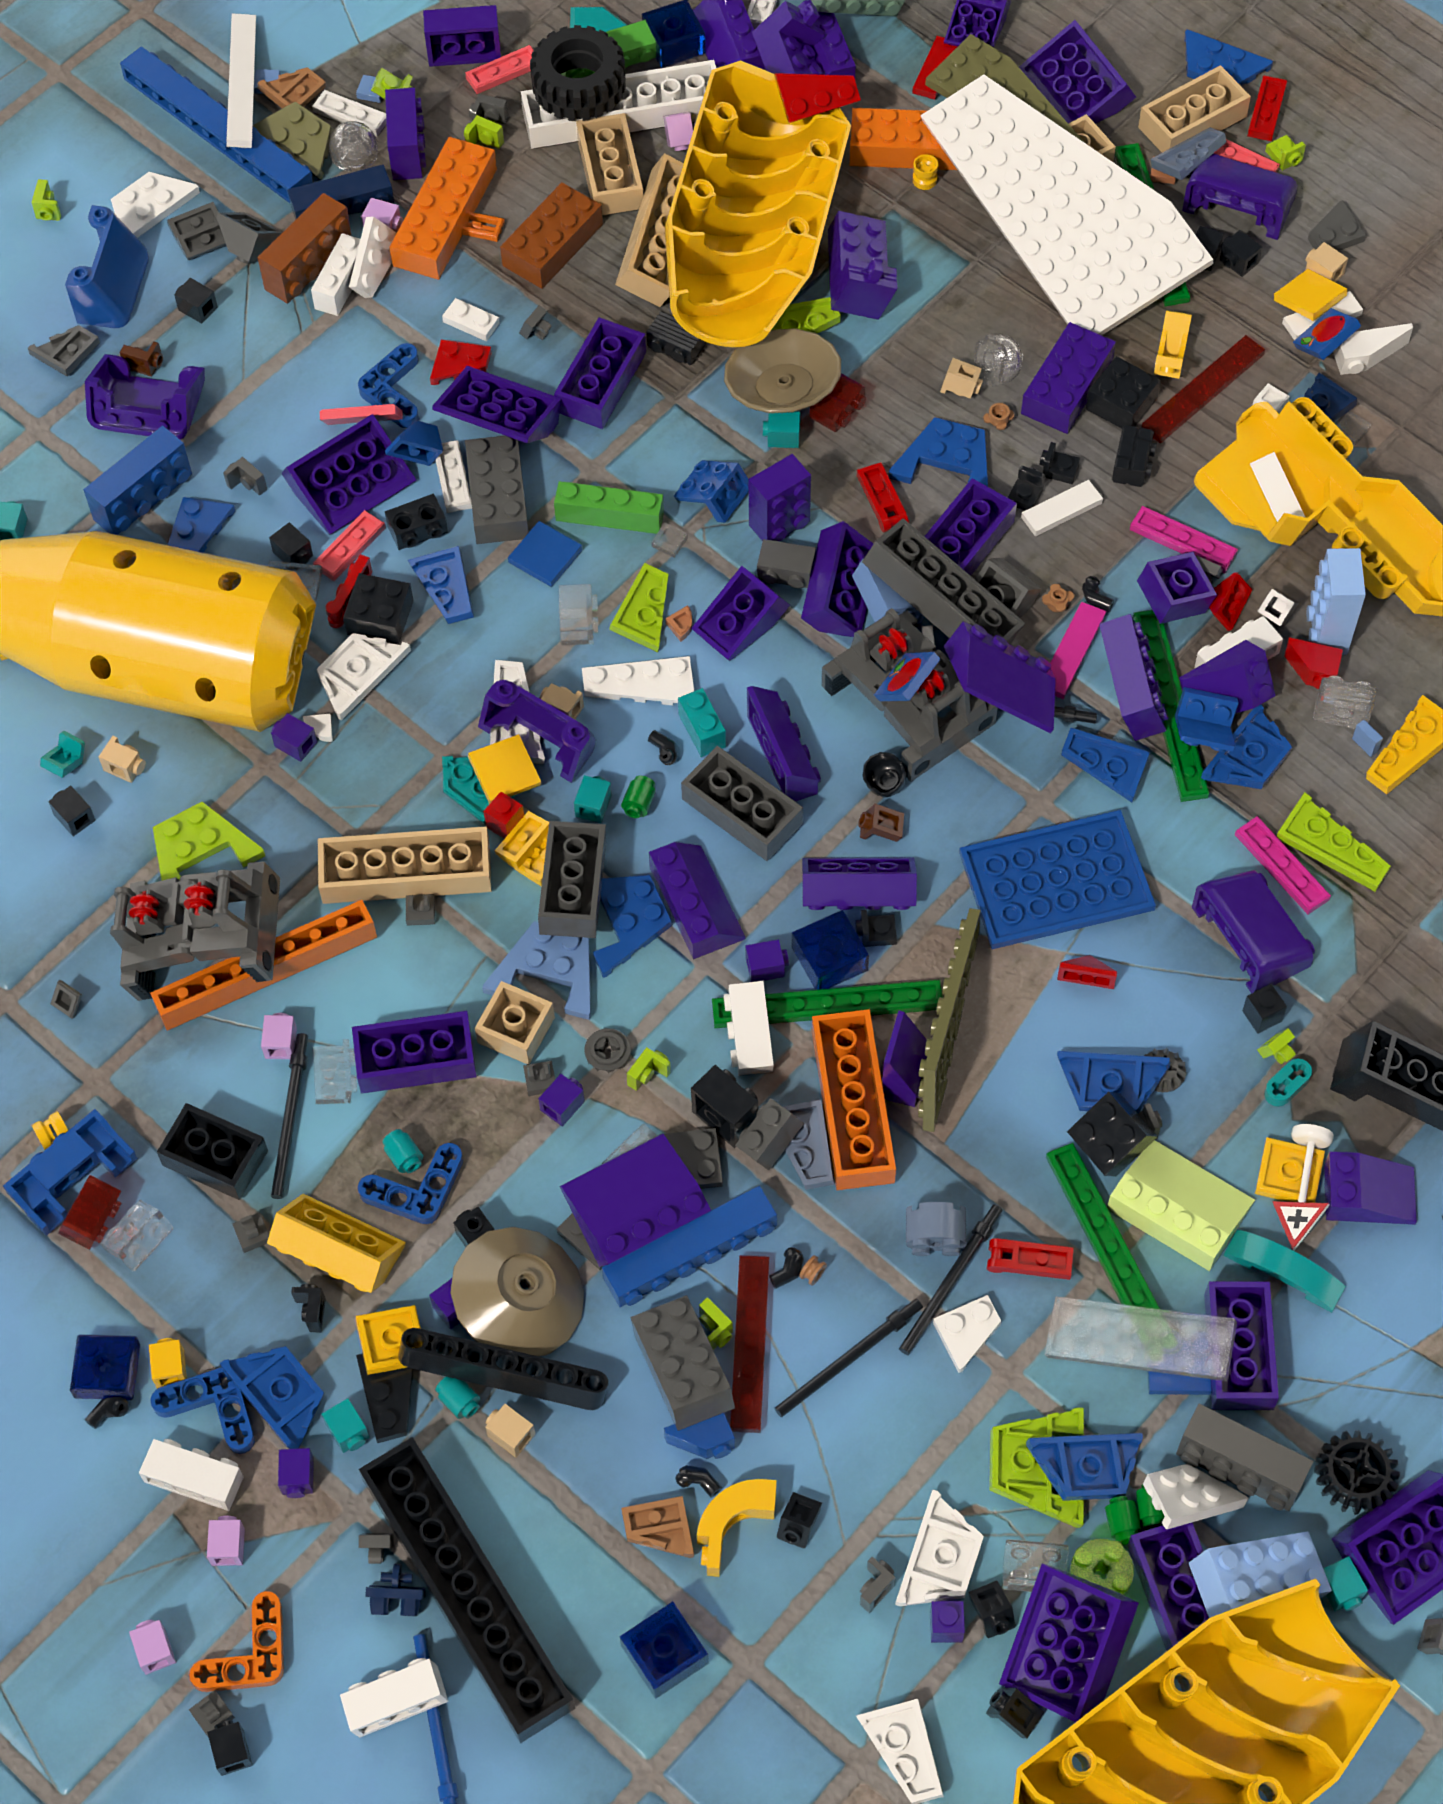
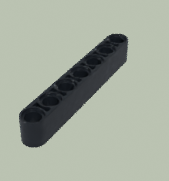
M420 1328L407 1329L401 1337L398 1358L400 1363L408 1368L586 1410L599 1409L605 1400L608 1378L603 1372Z

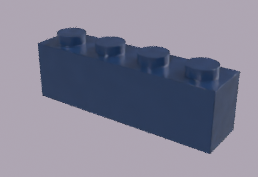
M384 164L288 189L290 205L295 220L323 193L345 205L348 215L364 211L371 198L394 203L392 185Z

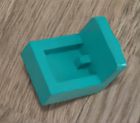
M62 731L59 734L58 746L41 757L40 766L61 778L65 777L83 763L85 742L66 731Z

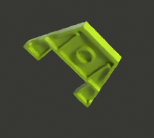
M203 802L152 827L162 881L175 877L180 880V872L227 847H231L243 868L248 866V863L256 862L265 857L262 847Z
M1074 1408L1064 1413L1057 1412L1042 1418L1026 1419L992 1427L990 1430L989 1491L1075 1528H1081L1084 1525V1500L1063 1501L1060 1495L1052 1494V1484L1027 1448L1026 1441L1029 1438L1052 1437V1435L1083 1436L1084 1408Z

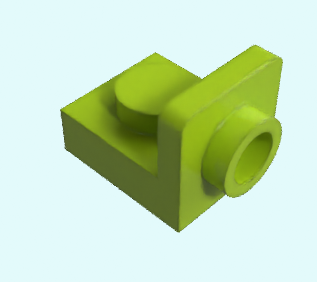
M381 68L377 73L371 91L385 99L386 89L413 88L410 86L413 76L408 74L404 80H401Z
M478 115L464 129L466 142L476 144L479 140L485 145H491L498 149L504 143L502 125Z
M1285 135L1266 144L1265 152L1274 162L1280 164L1279 168L1283 171L1291 166H1297L1303 161L1306 145L1304 142L1295 145Z
M38 179L31 202L36 219L60 221L61 214L58 202L54 201V192L50 191L48 180Z
M646 1047L627 1072V1085L637 1091L642 1083L646 1085L651 1080L654 1070L668 1077L671 1073V1063L668 1057L658 1050L652 1051Z
M707 1297L699 1304V1320L707 1330L712 1331L714 1329L707 1337L714 1350L717 1346L719 1348L724 1347L733 1336V1323Z

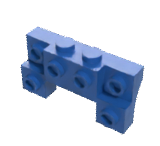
M94 1109L69 1131L58 1135L53 1144L44 1152L34 1155L30 1163L6 1182L3 1187L6 1193L23 1209L27 1217L47 1236L69 1217L67 1211L56 1200L99 1163L114 1177H117L138 1158L135 1151L115 1132L104 1117Z

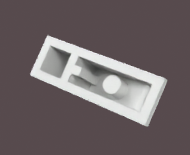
M1412 323L1354 332L1333 351L1340 375L1357 374L1367 371L1407 345L1413 330Z

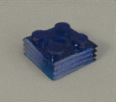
M78 1335L70 1384V1392L75 1399L123 1397L126 1400H132L134 1398L140 1343L137 1337ZM104 1363H109L110 1366L106 1367L104 1372H101L100 1366H103Z

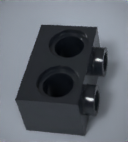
M434 493L384 511L387 527L398 550L414 547L420 542L431 538H438L448 532L446 517Z

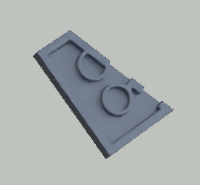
M1209 127L1150 159L1152 168L1182 180L1227 142L1225 133Z
M822 1100L783 1106L804 1123L785 1151L805 1189L835 1185Z

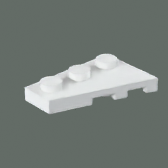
M374 216L366 217L349 288L364 298H372L388 271L392 263L390 245L397 234Z
M918 1699L856 1716L912 1804L944 1797Z

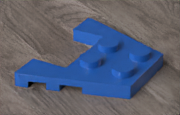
M934 417L890 468L888 477L889 479L911 484L918 463L969 475L968 482L973 478L988 487L985 430Z
M650 875L602 879L600 901L619 941L593 952V957L603 978L610 975L612 970L620 963L624 964L628 961L634 952L642 946L646 947L672 926L671 919Z

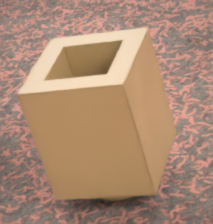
M1323 242L1317 249L1313 248L1308 253L1305 260L1307 262L1305 270L1310 269L1336 283L1345 273L1348 258Z
M506 1404L500 1410L495 1409L486 1420L487 1436L515 1458L518 1457L536 1435L534 1425Z

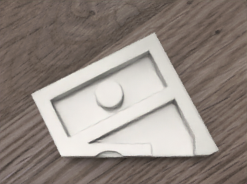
M988 1295L933 1319V1324L958 1373L964 1371L972 1357L985 1345V1341L1001 1325V1319Z

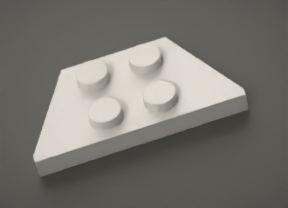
M148 172L114 196L111 202L116 216L138 238L198 195L200 191L196 184Z
M353 633L317 668L318 676L338 719L342 720L411 651L408 643L402 642L401 645L387 643L386 639L368 638L366 635Z
M1189 1464L1147 1474L1143 1482L1147 1493L1152 1498L1155 1510H1162L1165 1516L1162 1524L1166 1529L1244 1508L1248 1500L1246 1495Z
M932 1490L895 1605L897 1606L965 1598L984 1536L974 1526L969 1525L956 1509L953 1510L936 1490Z

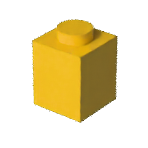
M164 1338L158 1340L155 1344H149L152 1380L157 1389L187 1379L185 1353L180 1340Z

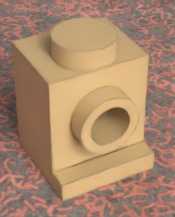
M953 358L940 392L945 394L946 390L958 396L971 399L973 393L978 395L983 380L979 379L982 368Z
M552 683L549 687H545L539 697L573 719H576L584 708L582 692L577 691L576 694H573L568 688L558 687Z
M115 736L111 737L98 756L103 771L130 783L133 782L137 775L143 772L146 764L134 747L127 744L121 745Z

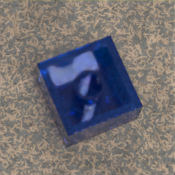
M682 0L642 13V21L646 20L656 41V60L661 68L706 53L705 32L688 0Z
M843 910L792 932V949L815 990L829 989L868 971L869 954Z
M673 1601L619 1636L622 1649L655 1699L709 1664L707 1651Z

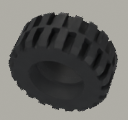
M574 25V28H567L566 26L560 28L558 32L552 31L547 35V39L543 38L537 44V47H535L531 54L532 90L538 104L543 106V109L551 114L553 112L557 118L563 119L565 117L569 121L575 122L576 119L589 121L591 117L599 118L604 115L603 112L606 111L608 113L611 111L615 104L617 105L622 99V94L626 88L625 59L618 42L613 37H608L606 32L602 30L596 31L591 26H587V28H581V25ZM577 68L589 69L595 72L584 78H568L561 75L568 70Z

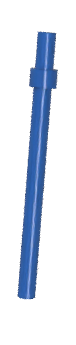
M419 1634L414 1636L413 1640L417 1659H430L426 1635ZM439 1706L427 1710V1716L440 1786L437 1788L439 1800L443 1804H457L456 1799L459 1798L457 1784L453 1783L440 1710Z

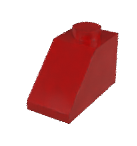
M1289 637L1284 657L1303 682L1316 689L1333 691L1343 649Z

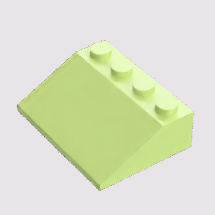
M1154 1140L1126 1171L1110 1195L1107 1208L1110 1212L1210 1271L1254 1204L1255 1199Z

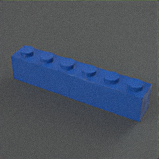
M758 1186L609 1265L603 1266V1279L619 1307L626 1304L628 1306L634 1305L642 1300L643 1295L653 1290L658 1292L665 1289L670 1284V1281L678 1277L685 1278L696 1271L697 1267L705 1263H715L722 1257V1254L732 1249L737 1251L745 1247L749 1240L758 1235L759 1237H764L770 1234L777 1226V1214L761 1187Z

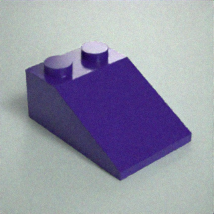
M741 566L691 629L728 661H731L772 628L790 604L752 572Z
M1248 640L1240 642L1179 677L1182 691L1184 687L1237 698L1238 706L1235 713L1254 709L1276 696L1266 652Z
M899 1010L884 1060L882 1087L885 1100L915 1107L919 1097L920 1082L923 1080V1077H919L920 1063L922 1059H927V1056H925L927 1039L907 1014Z
M1329 1151L1324 1164L1325 1203L1330 1204L1325 1211L1326 1220L1416 1225L1414 1167L1362 1153Z

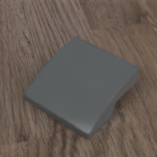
M214 202L167 220L168 226L187 260L226 245L216 218L219 212Z

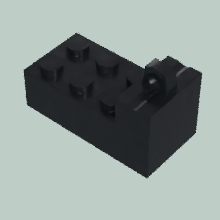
M1375 1021L1369 1022L1342 1040L1337 1064L1332 1075L1333 1079L1330 1090L1342 1094L1353 1101H1357L1368 1094L1443 1131L1442 1054Z

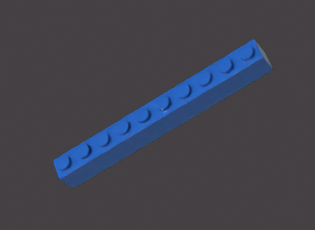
M141 46L120 62L125 81L290 203L288 189L313 183L312 172L306 165L298 163L289 152L282 151L271 139L267 140L253 126L252 148L227 147L228 110L221 102H216L209 97L205 90L193 85L189 78L178 74L170 64L166 65L159 60L154 52H149Z

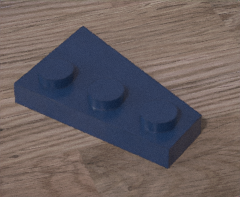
M1320 372L1315 377L1312 387L1308 388L1304 397L1311 399L1333 423L1357 405V397Z

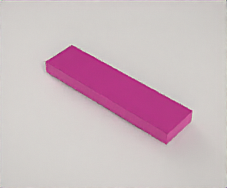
M1144 506L1141 507L1130 525L1131 531L1181 554L1194 552L1195 556L1197 555L1221 566L1223 573L1227 572L1238 552V549Z
M1084 602L1080 603L1050 662L1051 670L1056 678V697L1065 698L1100 628L1099 624L1103 622L1106 616V611Z
M1258 816L1236 830L1235 836L1308 915L1330 900L1331 895Z

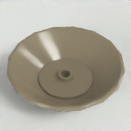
M796 328L774 329L760 342L734 349L725 364L724 383L731 396L750 409L766 413L795 412L817 404L833 391L841 377V358L833 344L816 333Z
M517 1227L488 1231L466 1246L454 1266L450 1293L457 1319L476 1342L539 1357L549 1355L571 1338L582 1318L584 1289L578 1268L560 1245L540 1232ZM524 1282L528 1289H522L519 1283Z

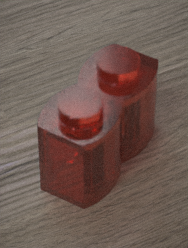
M841 373V377L833 391L817 404L810 406V418L833 432H837L841 427L845 428L851 420V414L856 410H860L866 402L865 386Z

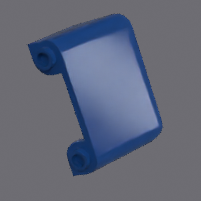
M92 205L88 220L90 225L97 230L100 240L92 267L78 266L72 269L68 274L65 286L77 324L121 328L130 320L149 256L146 247L111 209Z

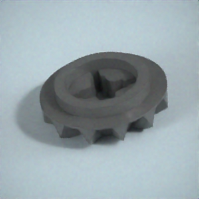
M606 1028L594 1032L587 1039L584 1052L588 1064L595 1067L597 1071L604 1070L610 1073L615 1069L621 1070L626 1061H629L631 1047L628 1038L622 1032ZM606 1042H609L611 1050L615 1051L611 1052L609 1059L601 1052L605 1050Z
M1154 1048L1152 1052L1144 1055L1170 1058L1171 1064L1168 1070L1171 1071L1165 1073L1154 1091L1171 1092L1182 1085L1186 1076L1185 1062L1181 1060L1178 1053L1170 1052L1167 1048L1164 1050H1156Z

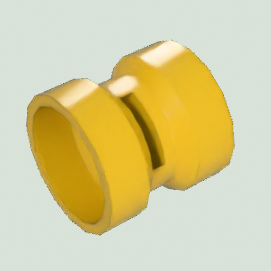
M928 154L915 158L913 163L914 186L921 190L932 189L937 183V159Z
M58 1111L49 1115V1118L44 1122L37 1121L31 1125L44 1150L53 1144L58 1135L68 1131ZM49 1124L52 1125V1127H53V1129H54V1131H55V1133H56L57 1135H55V1136L53 1135V1133H52V1131H51V1129H50V1127H49Z

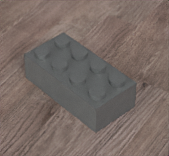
M508 436L465 440L476 544L524 539L528 534L518 440Z
M716 746L681 782L682 800L766 861L803 824L802 806L719 746Z
M549 821L538 912L539 935L596 938L606 851V824Z
M687 1295L630 1317L636 1341L677 1431L735 1409L731 1387Z
M1200 1403L1182 1436L1176 1455L1180 1456L1184 1463L1193 1467L1200 1466L1208 1470L1213 1478L1219 1481L1227 1480L1237 1485V1488L1244 1494L1249 1496L1257 1495L1265 1499L1270 1507L1276 1510L1284 1509L1288 1512L1314 1462Z

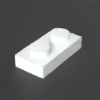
M456 298L442 315L444 323L486 342L500 324L499 317Z

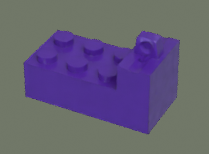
M784 1L752 32L766 71L773 74H822V70L814 57L815 52L812 49L825 36L820 28L819 14L815 5L808 3L800 9Z
M838 211L828 228L831 310L879 320L898 289L897 269L888 267L886 221Z

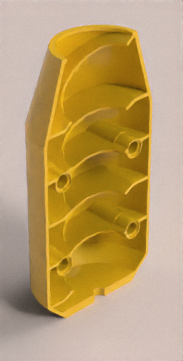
M741 60L711 70L665 225L671 312L679 325L691 335L705 342L724 347H745L763 340L812 274L851 129V124L840 107L788 124L774 74Z
M101 531L0 541L1 655L67 691L262 732L283 718L287 713L293 711L303 667L302 657L307 649L316 608L315 601L296 572Z
M1315 1578L1209 1618L1016 1769L1013 1804H1310L1339 1780L1399 1689L1400 1684L1396 1679H1386L1374 1672L1344 1642L1321 1604L1319 1597V1587L1321 1584ZM1174 1679L1179 1682L1182 1691L1175 1687ZM1073 1756L1080 1761L1082 1772L1077 1771L1073 1767ZM1258 1790L1262 1791L1265 1794L1268 1802H1265L1260 1798Z

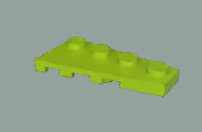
M1304 792L1276 837L1376 892L1391 866L1365 843L1358 842L1351 836L1352 832L1344 825L1341 827L1336 823L1327 810L1323 807L1320 809L1311 801L1312 797Z

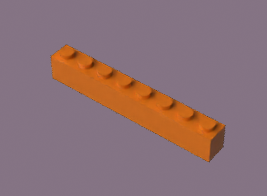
M359 900L276 937L273 980L256 982L250 974H247V971H244V968L242 969L239 966L240 957H232L157 989L150 994L168 1031L377 938L374 922L363 900Z

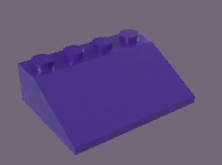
M1076 20L1071 22L1019 66L1022 72L1068 124L1086 114L1094 123L1100 122L1117 114L1136 98L1127 83Z
M466 366L432 405V410L516 440L530 443L547 438L559 424L561 398Z
M373 414L290 464L282 472V476L296 497L329 535L356 519L364 510L369 511L416 481L403 459L386 455L385 450L392 442Z
M963 621L944 645L963 690L1051 734L1054 730L1056 684L1051 664L1043 657L1039 656L1036 658L1030 655L1021 646L1014 647L999 635L994 637L988 634L984 628L977 624L972 626Z
M664 1134L559 1186L599 1267L609 1265L711 1211L698 1183Z
M1426 1471L1395 1493L1392 1498L1385 1500L1384 1504L1375 1507L1373 1511L1368 1512L1331 1539L1342 1559L1350 1557L1368 1589V1595L1393 1625L1443 1590V1474Z
M1042 1563L999 1685L1006 1688H1017L1031 1701L1076 1723L1105 1700L1139 1602L1111 1589Z

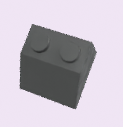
M1002 558L988 559L975 579L1019 618L1029 610L1042 589Z

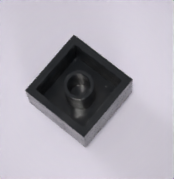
M1116 356L1089 389L1086 410L1121 429L1124 425L1135 427L1157 400L1161 379Z
M359 573L343 617L347 635L355 633L366 635L368 638L386 639L387 643L399 645L414 601L411 584Z
M714 1065L691 1087L692 1112L711 1129L716 1128V1133L733 1148H736L735 1145L739 1141L742 1131L749 1127L757 1117L758 1097L747 1087H741L731 1072L726 1069L722 1071L717 1065Z
M1109 1091L1067 1131L1104 1176L1115 1177L1158 1137L1120 1093Z

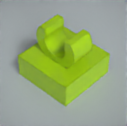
M1287 1028L1272 1036L1257 1051L1263 1059L1274 1055L1280 1064L1285 1061L1288 1062L1296 1055L1294 1050L1288 1045L1295 1036Z

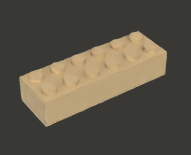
M665 153L651 170L615 284L658 307H661L669 297L665 225L683 167L682 162Z
M487 826L318 838V887L322 903L406 898V895L434 894V896L492 892L490 843Z

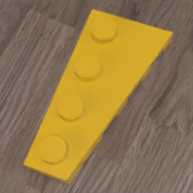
M1422 695L1415 709L1410 711L1405 718L1402 727L1392 736V740L1387 748L1382 750L1366 773V779L1385 794H1388L1442 750L1443 709Z

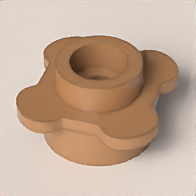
M995 403L990 407L989 413L984 414L983 420L985 423H991L996 426L998 430H1004L1008 421L1014 419V412L1003 403Z
M1053 584L1050 586L1048 594L1043 595L1042 602L1051 611L1063 612L1066 610L1068 602L1073 601L1074 594L1071 591H1065L1059 584Z

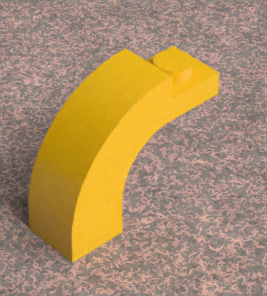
M1166 310L1155 363V375L1180 378L1192 314Z
M753 1479L736 1483L724 1489L708 1504L702 1514L697 1530V1544L708 1545L702 1546L701 1565L707 1566V1576L720 1577L723 1540L727 1531L734 1524L749 1518L774 1520L777 1480Z

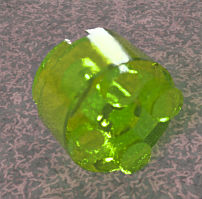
M1093 1539L1082 1544L1075 1551L1068 1573L1127 1596L1134 1578V1565L1129 1553L1120 1542L1108 1539ZM1096 1571L1106 1574V1578L1101 1579L1100 1574H1095Z

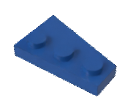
M183 497L168 546L204 553L207 549L206 545L214 534L218 535L224 521L235 512L234 505Z
M459 546L408 560L448 624L474 617Z

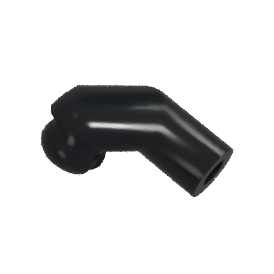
M1088 576L1082 585L1086 601L1090 605L1109 612L1114 600L1101 595L1098 587L1100 581L1097 577Z
M653 730L648 737V742L659 748V760L664 765L673 764L677 759L676 743L660 732Z
M790 1247L784 1252L785 1261L783 1269L769 1275V1279L775 1289L799 1277L804 1257L797 1248Z
M123 1397L103 1398L84 1420L92 1428L96 1429L105 1418L121 1417L127 1414L130 1408L129 1402Z
M685 1465L679 1469V1473L675 1476L679 1486L685 1488L691 1483L699 1484L710 1498H713L722 1490V1486L709 1471L702 1467Z

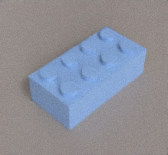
M1360 548L1326 550L1324 560L1319 562V575L1315 576V590L1311 591V605H1308L1306 610L1307 621H1311L1312 628L1309 629V642L1343 649L1342 655L1348 654L1366 595Z
M1308 1531L1208 1548L1189 1562L1209 1618L1315 1578L1321 1584L1319 1587L1320 1599L1332 1591Z

